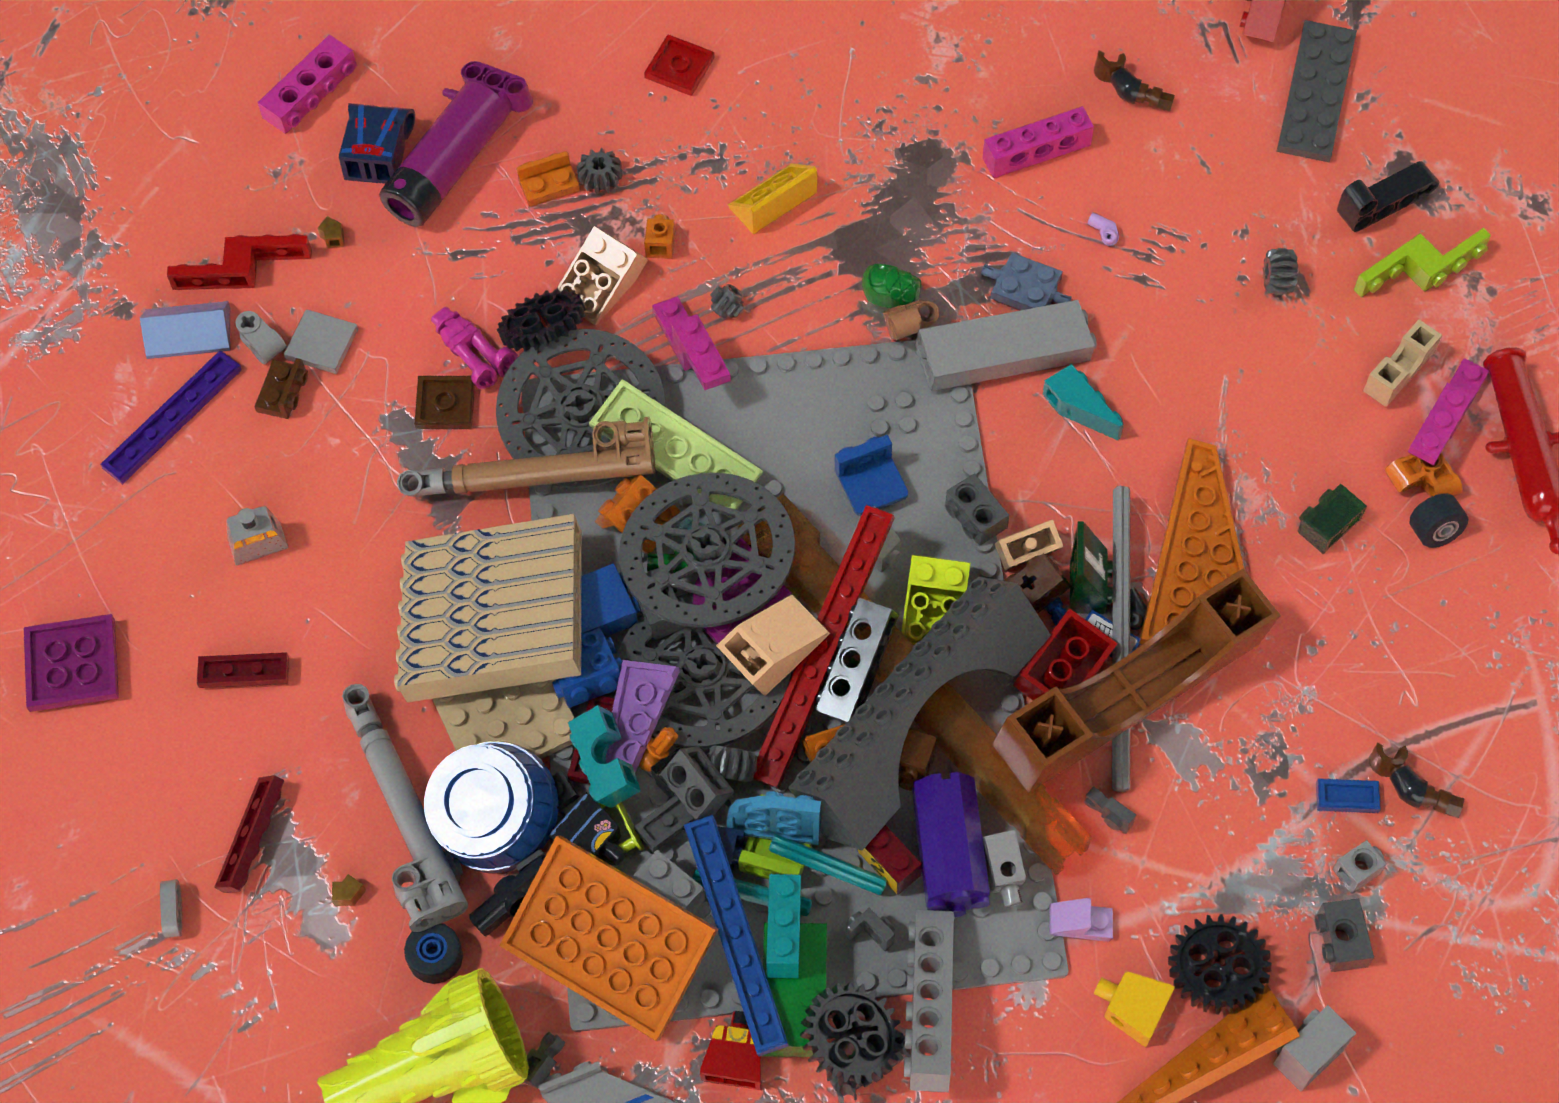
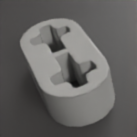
M177 879L161 881L160 909L164 938L182 936V897L179 881Z

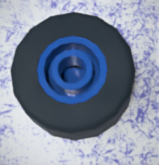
M443 923L421 932L412 931L404 947L405 960L415 977L423 982L432 984L445 982L453 977L461 967L463 952L460 940L454 930Z

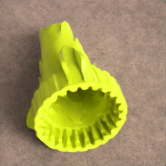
M479 968L466 975H459L453 978L423 1008L421 1016L402 1024L399 1027L400 1031L382 1039L376 1047L347 1059L348 1065L319 1077L317 1084L322 1089L325 1103H416L431 1096L438 1098L454 1092L451 1099L452 1103H501L507 1100L512 1087L523 1083L527 1079L529 1066L519 1028L502 991L491 975L485 969Z

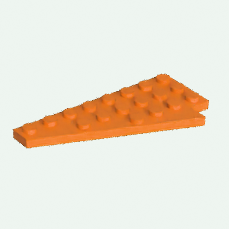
M1188 438L1139 640L1140 644H1144L1166 627L1198 596L1241 569H1244L1216 445Z

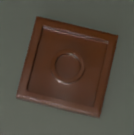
M418 376L415 429H472L475 384L472 382L471 376Z

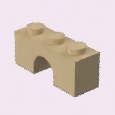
M1419 319L1403 336L1394 354L1390 358L1386 356L1370 373L1363 392L1387 407L1435 353L1442 334Z

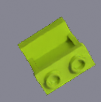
M748 837L745 849H742L738 860L739 871L768 880L769 874L802 876L805 865L770 852L769 846L772 839ZM799 843V844H802V845L807 846V847H809V848H811V845H812V844Z

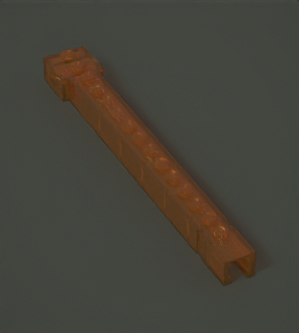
M783 493L777 499L787 511L795 535V557L786 582L819 615L839 565L820 545V532ZM761 521L755 526L759 556L770 558L773 548L772 534L767 522ZM746 533L742 539L751 548L750 534ZM863 592L861 598L864 599V600L873 602V601ZM896 626L893 629L875 677L880 684L889 677L894 667L907 657L914 646ZM866 627L861 631V640H865L871 635V627ZM855 655V657L861 661L860 655ZM948 682L938 688L921 707L914 721L926 734L937 737L936 745L963 774L974 777L976 789L1010 826L1013 825L1020 832V837L1053 873L1058 875L1064 870L1063 863L1067 857L1075 851L1081 856L1088 850L1092 836L1055 797L1052 798L1043 784L1028 793L992 744L997 734Z

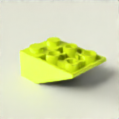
M912 555L900 643L915 645L921 641L931 630L932 625L940 620L950 609L951 604L963 595L968 587L971 562Z

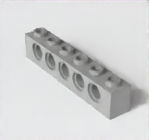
M916 910L915 922H909L908 941H914V948H908L907 967H913V975L907 974V994H913L912 1002H906V1021H912V1029L905 1030V1049H911V1057L904 1058V1077H910V1090L949 1093L954 912ZM924 1025H930V1026H933V1027L928 1028V1027H924ZM922 1053H930V1054H932V1055H931V1056H926V1055H924V1054H922Z

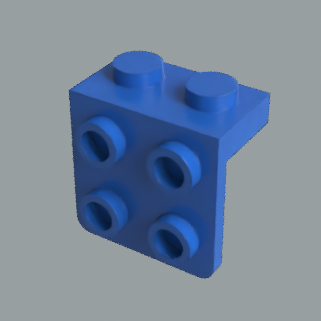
M888 435L872 437L861 445L845 447L835 454L834 471L856 515L861 516L866 505L881 509L905 500L908 497V490L892 459V442Z

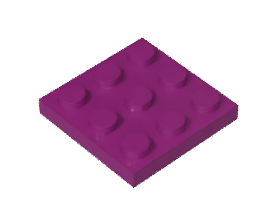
M112 614L24 627L26 707L29 712L119 698L115 618Z

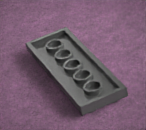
M1305 20L1277 152L1330 163L1357 30Z

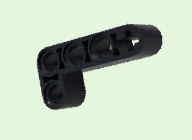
M1422 161L1416 162L1370 187H1367L1362 180H1357L1344 189L1337 212L1352 231L1358 232L1428 196L1438 187L1439 180Z

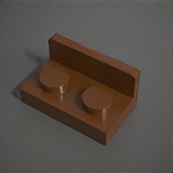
M296 358L294 364L277 360L272 361L254 406L256 412L289 419L291 411L295 410L298 405L299 390L301 386L306 384L308 378V371L305 369L302 359Z

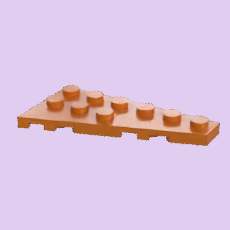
M1266 984L1264 994L1255 993V1003L1246 1000L1245 1010L1238 1006L1233 1010V1014L1229 1013L1117 1103H1177L1300 1037L1270 987Z

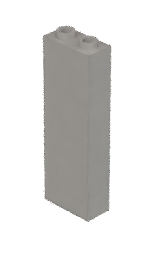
M1079 300L919 329L916 347L930 390L935 391L1090 361L1093 351L1097 347L1094 333L1089 331L1086 311L1081 309Z

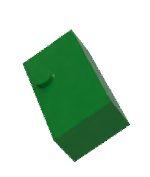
M764 922L763 968L766 977L768 922ZM800 923L799 978H767L789 1046L763 1056L811 1057L813 1055L812 1050H803L802 1048L809 1042V1039L800 1037V1034L808 1029L801 1024V1021L808 1016L805 1009L813 1005L812 1000L817 995L821 996V992L826 989L827 923Z

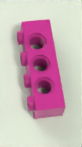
M329 34L257 102L262 118L285 134L293 127H296L310 110L315 109L328 93L333 92L336 86L354 71L357 65L353 50Z
M1082 106L984 139L982 158L992 177L996 178L1091 146L1094 126Z

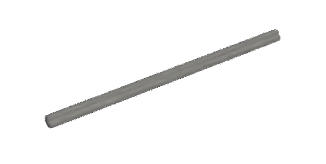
M1117 486L1113 490L1112 639L1118 644L1112 651V665L1130 654V489L1125 486ZM1130 728L1112 739V789L1116 792H1126L1130 789Z

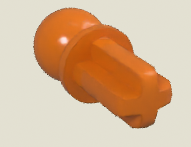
M664 727L655 739H650L639 763V767L642 770L651 772L653 765L669 755V749L678 739V734L673 727Z

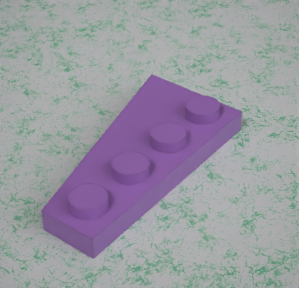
M623 660L612 710L622 739L614 742L608 748L606 753L607 763L619 758L632 764L633 770L636 772L680 673V668Z

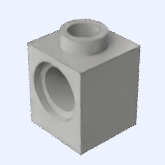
M1368 840L1339 858L1332 870L1352 894L1379 876L1386 863L1382 852L1376 846L1372 847ZM1355 861L1366 863L1368 870L1358 868Z

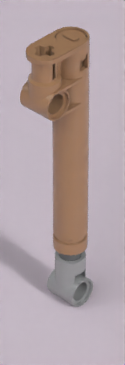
M644 417L643 422L626 423L625 420L599 422L594 427L592 434L594 451L453 465L451 471H446L445 468L406 470L399 475L397 486L400 492L407 496L420 497L447 493L448 489H454L455 493L458 494L467 493L468 491L478 492L638 476L640 474H655L650 417ZM612 428L614 431L613 439L608 443H604L601 438L603 430ZM416 476L419 481L418 487L414 491H410L408 481L411 477Z

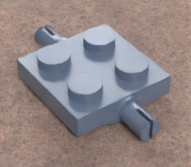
M1011 253L1006 265L1000 270L985 264L981 271V275L996 280L990 299L1019 310L1051 305L1052 302H1068L1072 299V296L1057 292V286L1063 271L1015 253Z

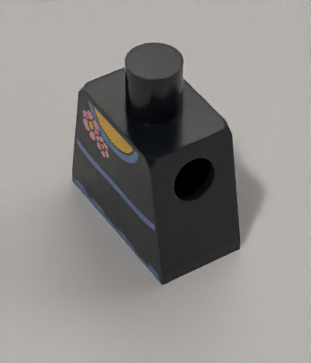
M587 792L549 835L551 845L555 837L561 835L601 860L605 858L614 866L619 865L627 853L616 844L621 837L619 826Z

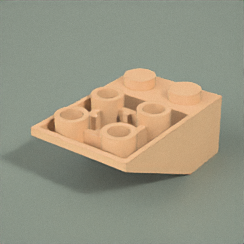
M594 226L557 288L560 292L567 288L569 292L575 290L576 294L579 293L586 308L584 311L586 316L583 318L597 325L635 283L648 259L610 234Z
M790 595L738 624L716 646L766 696L830 633L793 595Z

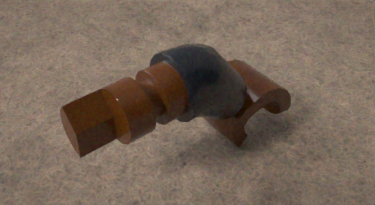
M1098 51L1094 66L1095 76L1101 81L1112 83L1121 99L1135 104V102L1143 104L1144 101H1147L1149 106L1167 111L1171 110L1175 95L1162 92L1163 89L1159 87L1148 88V84L1141 83V79L1136 78L1127 68H1124L1126 62L1124 53L1119 55L1117 62H1111L1104 57V52Z
M1377 742L1369 756V764L1375 773L1380 776L1390 777L1401 800L1416 808L1420 806L1429 808L1431 805L1434 806L1435 811L1459 818L1464 798L1452 795L1451 792L1442 789L1439 792L1435 791V787L1427 785L1428 781L1422 780L1409 765L1404 766L1408 757L1406 745L1399 748L1394 758H1390L1384 753L1383 745Z

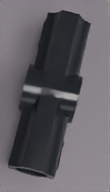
M541 855L516 876L509 875L499 880L494 887V894L469 914V919L485 937L510 916H515L544 860Z

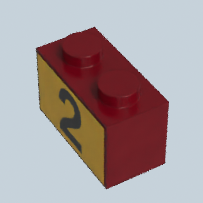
M886 825L883 826L863 850L857 849V852L880 876L887 879V884L897 895L921 876L922 863Z

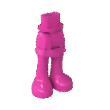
M444 307L431 318V321L436 326V332L441 335L445 346L449 347L453 354L461 357L471 369V380L479 389L493 386L497 382V373L504 377L510 366L518 358L517 353L508 347H503L499 350L495 349L481 334V330L475 327L474 323L461 317L457 311L452 312L448 307ZM475 347L491 365L483 363L471 351V348Z

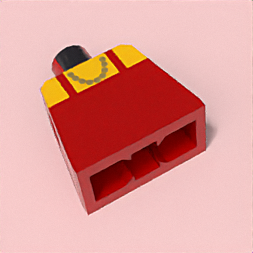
M743 1011L732 1012L730 1026L716 1025L700 1068L701 1081L761 1090V1056L758 1057Z

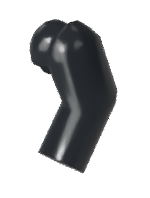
M1134 587L1130 589V629L1137 630L1143 626L1147 607Z

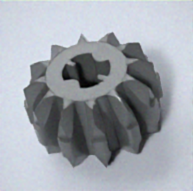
M601 148L599 152L595 153L591 149L589 155L582 154L581 162L577 165L578 180L581 185H584L587 192L594 189L597 195L600 190H605L609 193L610 186L617 188L619 180L622 179L621 161L618 157H615L613 151L605 153L604 149Z
M1277 248L1271 249L1266 253L1263 279L1264 287L1268 293L1283 295L1295 290L1299 265L1297 264L1298 257L1293 249Z
M717 745L710 747L707 757L723 778L743 782L753 780L758 765L757 755L754 752Z

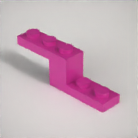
M678 296L652 305L653 313L684 371L693 368L704 390L731 381L730 372L698 314L688 316Z
M1465 358L1462 360L1450 383L1445 385L1412 442L1408 453L1432 465L1436 463L1449 438H1452L1486 379L1489 370Z

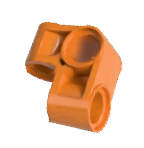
M1442 452L1432 467L1426 466L1423 463L1426 461L1411 454L1393 461L1385 468L1387 476L1399 493L1420 485L1422 489H1425L1429 497L1446 493L1455 497L1463 491L1461 480L1452 470Z

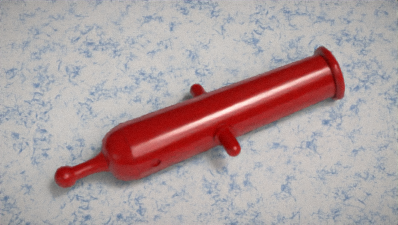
M1520 348L1500 349L1488 355L1483 361V366L1490 372L1506 437L1501 441L1487 443L1485 449L1488 453L1505 451L1507 454H1510L1524 511L1531 520L1543 523L1546 526L1551 540L1549 548L1552 553L1559 555V468L1552 450L1553 444H1559V432L1551 433L1549 430L1546 431L1525 367L1526 352Z

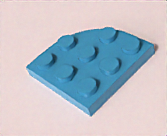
M775 791L766 792L765 796L736 799L728 810L727 828L744 830L745 836L773 839L775 835H780L797 843L819 845L821 801H817L815 798L807 795H800L797 798L784 797L782 793Z

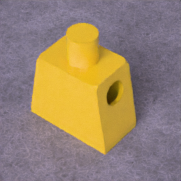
M1125 971L1119 985L1101 977L1094 995L1110 1002L1104 1016L1106 1020L1141 1045L1147 1047L1175 986Z

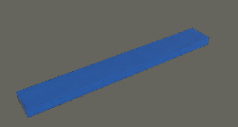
M713 815L684 824L757 1055L760 1057L788 1047L789 1044Z

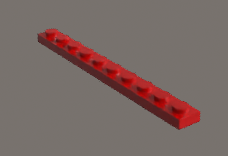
M868 505L865 506L817 618L818 622L830 634L796 666L757 757L758 765L753 780L779 790L814 709L817 695L826 681L828 666L832 660H835L839 650L837 648L839 638L843 632L846 633L850 623L848 621L850 609L854 604L857 605L858 599L861 598L895 519L893 514Z

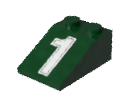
M1078 521L1070 557V585L1072 587L1070 588L1069 608L1080 614H1089L1091 610H1094L1099 614L1105 615L1107 604H1112L1113 587H1108V578H1112L1113 561L1108 560V549L1085 522Z

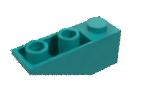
M1070 364L1044 381L1042 395L1059 415L1115 440L1121 438L1124 425L1122 418L1116 411H1112L1107 406L1103 395L1089 385L1088 379L1082 371H1077Z

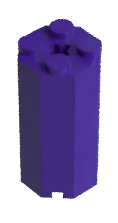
M960 772L950 773V779H942L941 773L931 774L913 783L912 795L927 910L954 912V917H960L966 914V910L989 906L990 890L974 777Z

